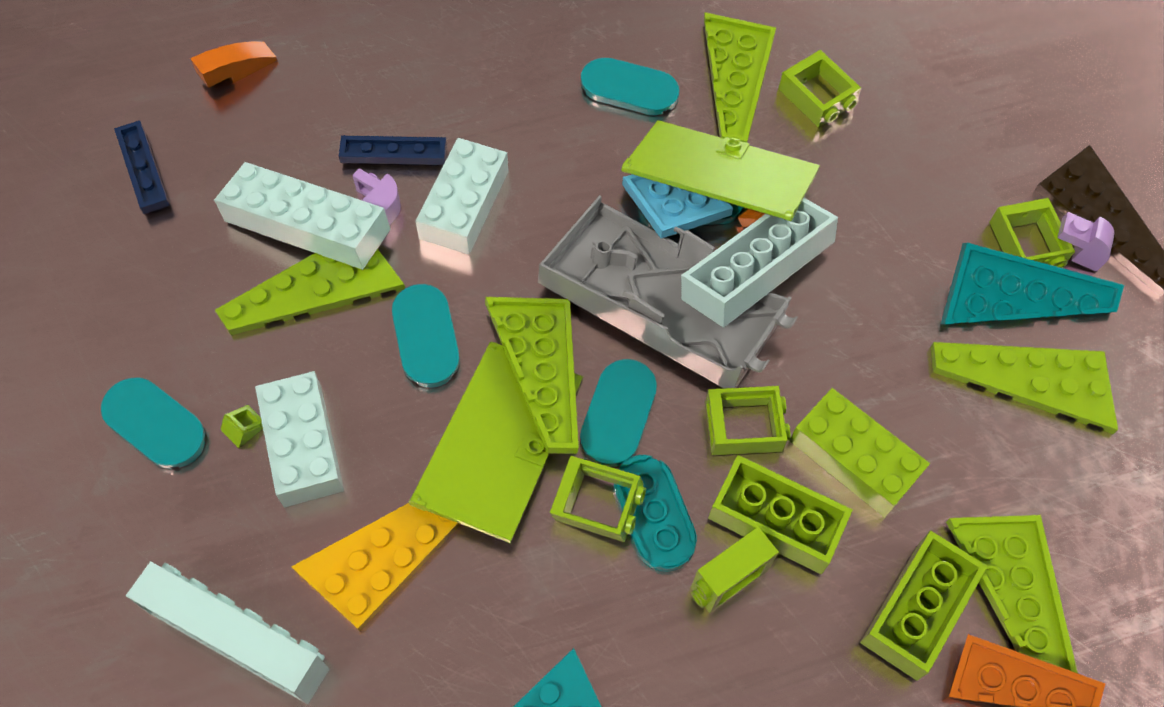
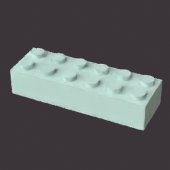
M244 162L214 199L225 222L362 270L391 230L383 207Z
M803 198L792 221L769 214L763 215L681 275V300L724 328L832 245L836 238L838 217Z
M150 561L126 594V597L147 613L307 705L309 704L330 670L323 662L325 656L318 652V648L304 640L297 644L298 641L292 638L291 634L276 624H273L271 627L262 621L263 618L247 608L243 611L235 605L233 600L221 593H218L216 596L207 590L208 587L192 577L190 580L187 579L173 566L164 563L160 567Z

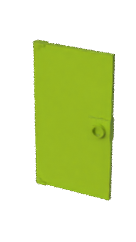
M657 120L631 156L625 160L621 171L792 221L818 173L820 165L753 147L749 143L742 142L737 138H721Z
M489 342L408 503L415 508L429 511L511 543L550 453L546 452L502 345ZM574 373L575 393L577 394L583 376Z

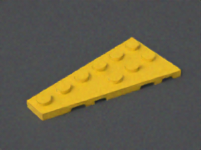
M407 503L291 567L358 631H361L461 524L429 511L415 508Z

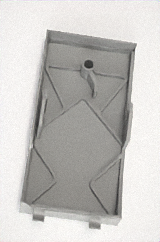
M600 195L539 264V284L722 388H736L748 369L762 372L770 360L761 361L757 356L778 325L789 329L798 318V316L791 318L785 314L792 297L788 296L787 298L769 292L727 326L721 327L681 300V275L714 252L715 247L690 231H684L676 226L674 231L681 234L679 243L667 237L661 239L656 231L602 203V196Z

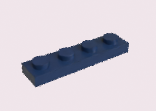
M141 121L114 128L142 213L146 214L170 206Z
M341 135L339 160L340 163L444 165L447 141L446 137Z

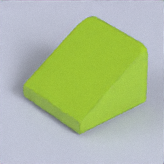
M249 405L225 414L221 425V431L238 448L263 429L261 417Z

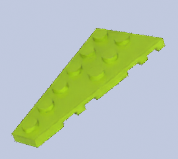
M705 12L704 27L719 136L721 138H737L747 143L776 27Z
M378 249L363 270L314 253L215 309V312L230 335H235L265 327L267 323L280 319L288 321L294 319V316L309 312V315L353 304L354 300L370 296L372 299L381 296L383 292L396 290V292L405 289V284Z
M485 297V305L546 452L577 454L579 443L570 300Z
M933 342L930 347L933 373L965 384L971 382L986 387L988 392L994 394L1000 392L1012 396V400L1055 415L1061 413L1076 418V422L1084 425L1091 423L1102 427L1103 431L1110 434L1118 431L1105 351Z
M1041 515L949 518L946 523L960 549L988 566L979 584L1015 650L1078 673Z

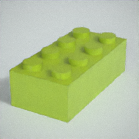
M831 388L796 426L789 441L884 518H886L930 464L834 388Z
M737 455L712 506L708 519L742 536H746L759 527L779 551V554L822 575L831 562L853 509Z
M930 530L917 545L860 643L918 681L929 673L988 566Z

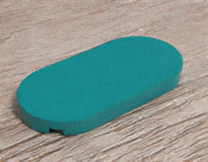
M598 58L589 62L581 73V86L586 91V95L595 101L648 115L663 114V111L672 110L679 99L680 90L677 81L670 74L660 70L613 58Z
M427 284L409 286L396 296L392 304V316L402 366L406 376L411 381L413 380L418 383V385L426 388L439 387L449 382L460 366L459 350L448 301L445 295L434 286Z
M622 359L611 363L603 370L580 433L581 446L591 462L613 468L636 454L657 390L656 378L645 364L632 359Z
M144 378L122 380L112 386L102 400L101 415L105 423L155 465L167 469L177 466L179 468L184 467L195 461L202 453L205 446V429L195 415L151 381Z
M636 455L630 457L621 464L619 470L639 475L643 481V487H646L644 501L642 505H637L633 515L636 516V524L630 536L639 558L652 569L663 572L678 570L685 566L692 558L696 547L697 535L674 476L667 464L661 460L654 459L653 456ZM614 484V493L622 512L630 488Z

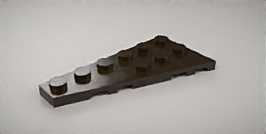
M1090 145L1037 185L1035 190L1044 198H1049L1051 204L1062 214L1065 215L1067 212H1070L1093 223L1099 217L1107 220L1114 229V239L1110 255L1158 296L1164 294V250Z

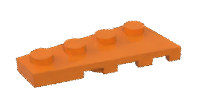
M968 634L948 698L1014 707H1099L1106 683Z

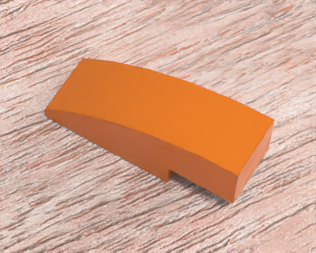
M257 41L221 46L190 58L196 73L208 88L227 78H230L235 83L277 61V57L266 43Z

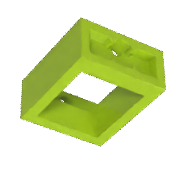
M818 50L782 72L778 89L819 128L827 122H833L842 112L852 110L858 103L861 87L822 50ZM820 75L840 95L823 104L803 84Z
M1049 198L998 207L989 221L1004 253L1063 268L1075 252L1072 244L1057 238L1061 222ZM1037 223L1050 253L1026 257L1012 227Z
M779 386L708 389L705 405L712 455L783 451L787 441H790L791 432L789 423L784 421L783 414L786 413V399L784 396H780ZM768 405L772 437L727 439L723 407Z
M570 456L550 514L555 521L625 542L627 534L631 535L635 528L636 516L633 515L637 505H642L644 501L646 487H643L644 484L639 475ZM584 475L630 488L617 528L571 514Z
M759 527L755 528L697 570L691 585L693 599L701 608L706 607L709 613H711L766 573L779 551Z

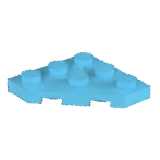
M633 174L623 177V187L661 239L677 234L674 231L675 226L686 231L732 215L733 207L728 202Z

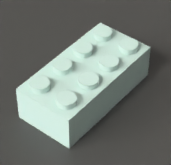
M457 138L415 221L419 239L469 255L509 172L507 152Z
M315 371L255 386L275 493L283 507L343 492L344 487L323 392Z

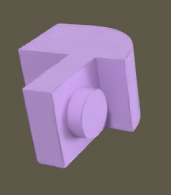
M359 168L352 175L356 191L366 196L362 201L383 207L389 225H391L401 209L396 182L389 174H386L380 180L375 174H368Z
M1067 212L1062 218L1057 238L1075 245V252L1071 261L1097 272L1109 260L1114 239V229L1102 217H1099L1093 223Z

